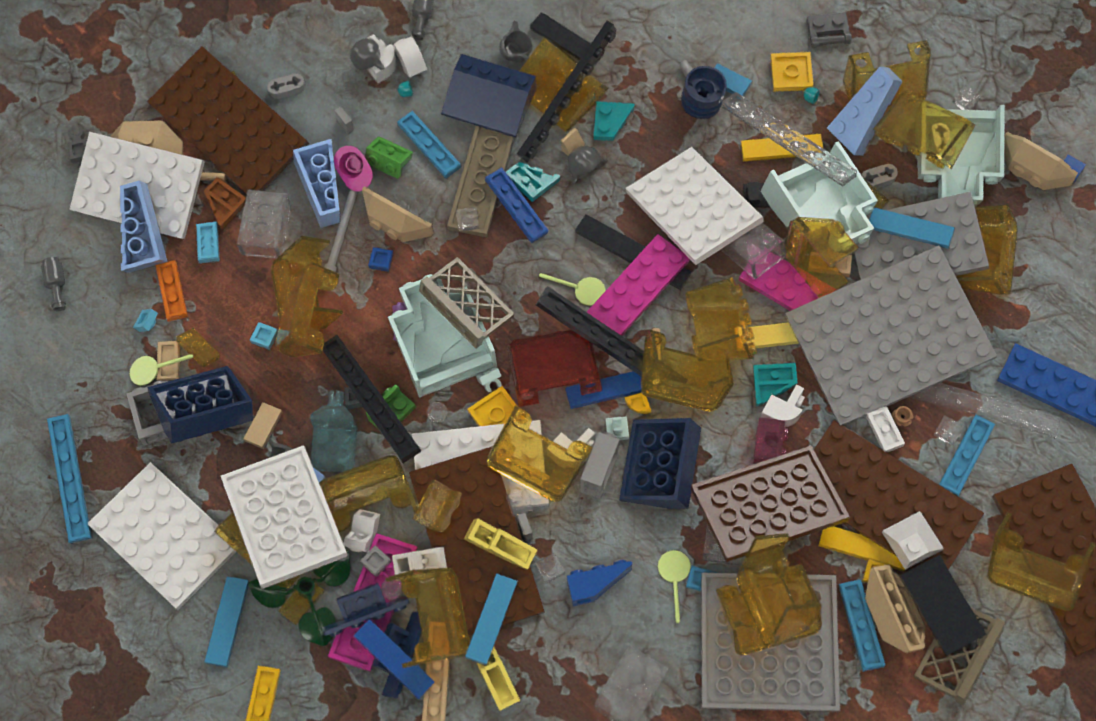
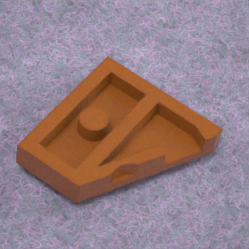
M218 177L204 190L222 230L248 203L246 197Z

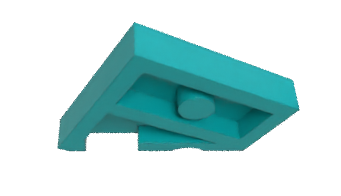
M596 101L594 140L614 141L618 131L625 125L630 113H633L634 103Z
M518 162L506 171V174L518 190L532 202L560 181L558 174L552 176L543 173V169L530 167L522 162Z
M796 363L753 365L756 406H761L768 402L771 394L777 397L796 386L798 383Z

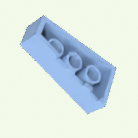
M880 66L827 129L853 155H864L867 144L872 140L875 129L879 122L882 121L888 105L891 104L903 81L890 68Z
M331 139L293 150L295 167L320 228L340 223Z
M139 180L120 186V213H122V224H120L122 232L121 271L130 273L167 262L148 185Z

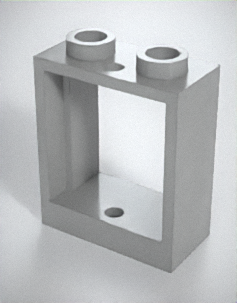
M168 380L154 382L151 386L168 382ZM147 387L135 388L132 392L127 393L138 438L145 446L168 438L161 423L143 428L137 402L150 398Z
M607 432L604 434L598 433L580 479L581 493L601 500L619 453V439L615 435Z

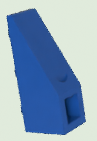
M619 560L611 566L597 565L589 571H572L570 575H567L572 605L578 606L595 602L632 570V561Z

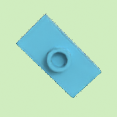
M217 222L196 224L199 264L220 261Z

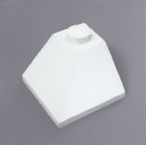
M920 511L882 531L905 570L944 549Z

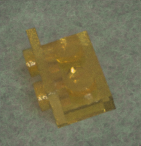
M432 480L413 520L432 531L443 532L450 524V517L453 511L460 504L462 493L453 491L440 482Z

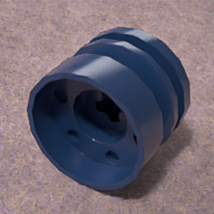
M710 66L696 67L687 74L681 95V105L686 113L698 119H708L719 112L727 88L726 79L723 74Z

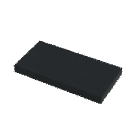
M940 555L900 575L903 584L945 656L986 635Z

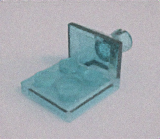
M334 390L329 391L328 404L321 406L310 415V421L314 428L311 464L317 471L354 472L357 425L353 415L343 406L345 393L342 391H336V395H334Z

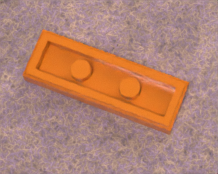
M173 260L155 265L167 321L170 322L188 317L177 262Z

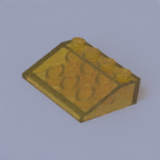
M546 38L542 39L519 70L520 72L536 76L537 89L531 104L543 114L578 64L571 56ZM593 74L584 78L581 89L574 93L568 108L563 109L559 115L560 119L556 125L566 133L596 105V101H600L609 89Z

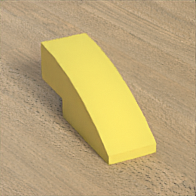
M480 519L473 520L464 537L468 542L528 570L537 552V549L501 529L494 528Z
M493 647L487 666L477 662L476 664L500 711L519 702L520 699L495 647Z

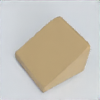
M573 128L561 140V149L568 156L577 147L585 146L576 128Z

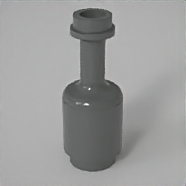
M414 0L412 15L417 21L415 29L412 30L413 39L423 40L425 36L423 31L424 21L431 18L434 0Z
M48 257L42 261L43 264L41 265L44 285L46 288L52 289L54 302L51 303V307H53V310L62 311L66 309V302L62 300L60 287L65 284L62 263L57 257Z

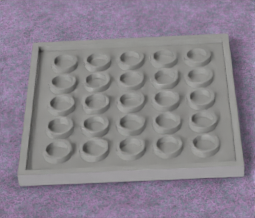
M702 573V709L839 712L836 575Z

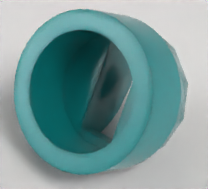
M405 81L398 86L400 96L404 98L413 96L410 81Z
M815 87L806 88L803 94L804 99L811 104H815L819 97L820 89Z

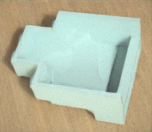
M926 103L920 105L915 114V157L917 159L918 179H924V182H935L938 180V199L971 192L974 207H977L983 201V181L986 184H997L1003 179L1005 105H1000L996 111L926 109ZM938 123L945 124L949 128L953 143V152L950 158L945 161L934 157L929 137L932 127Z
M839 141L834 144L830 153L788 172L777 175L775 170L770 171L761 189V193L771 209L787 228L793 227L795 232L800 234L803 241L810 238L814 240L822 235L833 253L841 250L845 252L858 242L859 244L865 243L870 239V234L874 230L866 216L873 212V207L878 200Z
M441 279L434 281L437 286L444 287ZM421 280L408 282L399 288L406 310L396 311L388 317L419 398L476 376L492 367H497L495 350L489 336L483 340L482 345L475 349L419 292ZM449 293V298L452 301H461V294ZM464 294V302L474 303L470 294ZM464 307L463 312L466 315L475 316L476 308ZM478 321V327L485 332L486 329L483 322Z

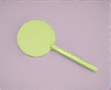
M539 274L541 278L575 288L576 298L586 306H592L606 291L605 285L597 278H584L576 285L549 275Z
M186 355L157 364V361L150 356H142L132 364L130 378L134 384L145 386L156 378L158 368L191 359L193 355Z
M672 550L661 556L658 562V571L663 579L673 582L675 621L680 623L677 582L687 578L691 565L684 553Z

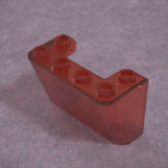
M573 330L557 331L525 339H515L507 346L518 407L539 404L538 391L580 383L581 395L602 391L593 344ZM591 383L596 384L593 387H586V385ZM525 396H533L528 400L523 399Z

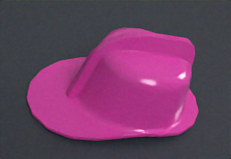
M353 146L340 148L335 153L334 166L345 185L353 191H362L364 186L368 188L373 179V172L365 156L358 148Z

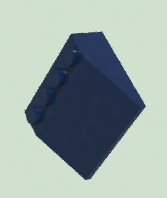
M461 54L453 71L441 115L516 138L537 89L536 76Z
M228 366L147 387L162 428L171 443L181 442L253 421L252 399Z
M691 418L633 420L619 500L667 509H689L701 427Z

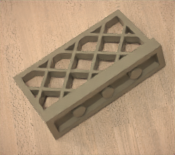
M458 257L428 278L426 276L420 282L419 292L475 349L482 345L483 340L514 317V313ZM457 265L463 271L462 276L450 275V270ZM437 279H447V287H439L434 281ZM450 280L462 281V288H450ZM465 281L474 282L477 285V290L464 289ZM449 293H460L461 301H452L449 298ZM464 294L476 295V303L464 302ZM479 295L488 296L491 299V304L479 303ZM464 307L476 308L475 316L466 315L463 312ZM479 308L491 309L490 317L478 316ZM493 310H502L506 316L503 318H493ZM478 321L490 322V328L483 332L478 327Z
M973 608L971 609L978 621L983 620L989 623L987 630H985L986 635L982 637L981 641L980 639L976 640L978 647L975 650L966 651L964 646L962 647L964 653L953 656L949 654L948 657L935 660L933 651L940 646L934 638L914 675V678L956 699V702L963 706L1001 637L1006 623L999 618L995 620ZM965 657L968 664L967 667L956 671L953 660ZM950 661L953 672L941 675L937 664ZM934 665L938 676L928 678L922 675L925 667ZM955 676L957 681L955 690L953 691L945 687L942 679Z

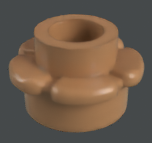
M901 406L893 411L892 417L896 425L909 426L912 423L913 413L910 408Z

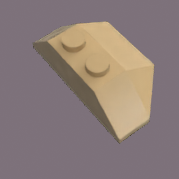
M124 121L110 136L183 155V141L163 121Z
M1006 132L1004 135V159L1007 169L1015 176L1022 177L1032 186L1039 187L1042 190L1066 187L1073 184L1078 173L1072 170L1061 158L1024 137L1012 135L1009 132Z
M363 187L362 191L368 219L374 229L378 231L381 229L393 240L398 239L402 242L433 235L431 223L387 200L369 188Z
M890 565L871 568L865 599L882 640L905 653L924 649L925 626L901 578L892 571Z

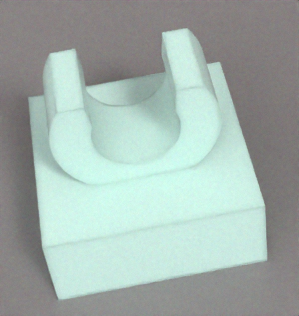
M496 367L476 375L478 382L484 385L488 392H491V382H496L497 387H501V381L497 379L501 377V374Z
M627 416L606 418L607 433L615 435L619 440L629 439Z

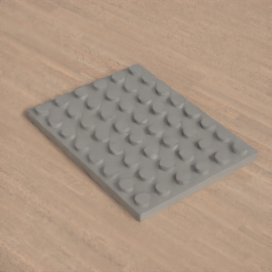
M939 245L785 313L836 421L843 426L866 416L867 413L903 400L997 357Z

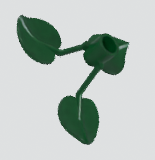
M346 550L347 557L313 569L314 574L320 577V579L302 577L298 580L297 585H294L293 588L287 591L289 587L288 579L261 589L257 578L249 582L250 591L254 598L263 606L278 608L284 605L285 595H290L297 590L302 598L308 599L312 611L305 613L300 618L299 631L307 641L324 647L331 641L333 636L331 637L330 634L325 636L323 627L335 623L336 620L333 612L327 607L319 608L316 611L312 596L316 592L315 583L325 581L331 587L344 584L350 575L349 551Z

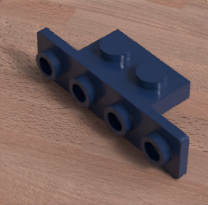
M375 583L336 598L343 620L323 627L324 635L336 636L341 634L344 628L350 626L351 628H357L363 625L365 620L370 618L377 620L384 617L388 611H401L410 603L408 596L405 595L386 603L379 583Z
M413 611L406 630L388 623L385 634L411 659L418 648V642L426 626L428 614ZM375 658L372 666L389 674L382 696L398 698L403 684Z

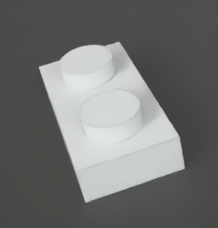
M887 406L866 414V418L884 452H890L904 446L905 442Z

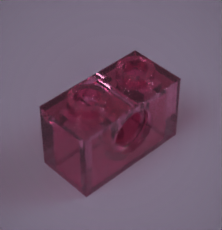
M759 417L753 464L786 454V449L782 448L783 441H787L788 428H784V420ZM773 440L777 445L769 446L766 441Z

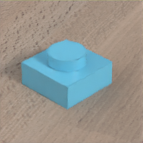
M153 309L142 310L133 328L139 332L151 330L156 323L155 318L158 313Z
M258 322L250 342L270 350L279 333L278 329Z

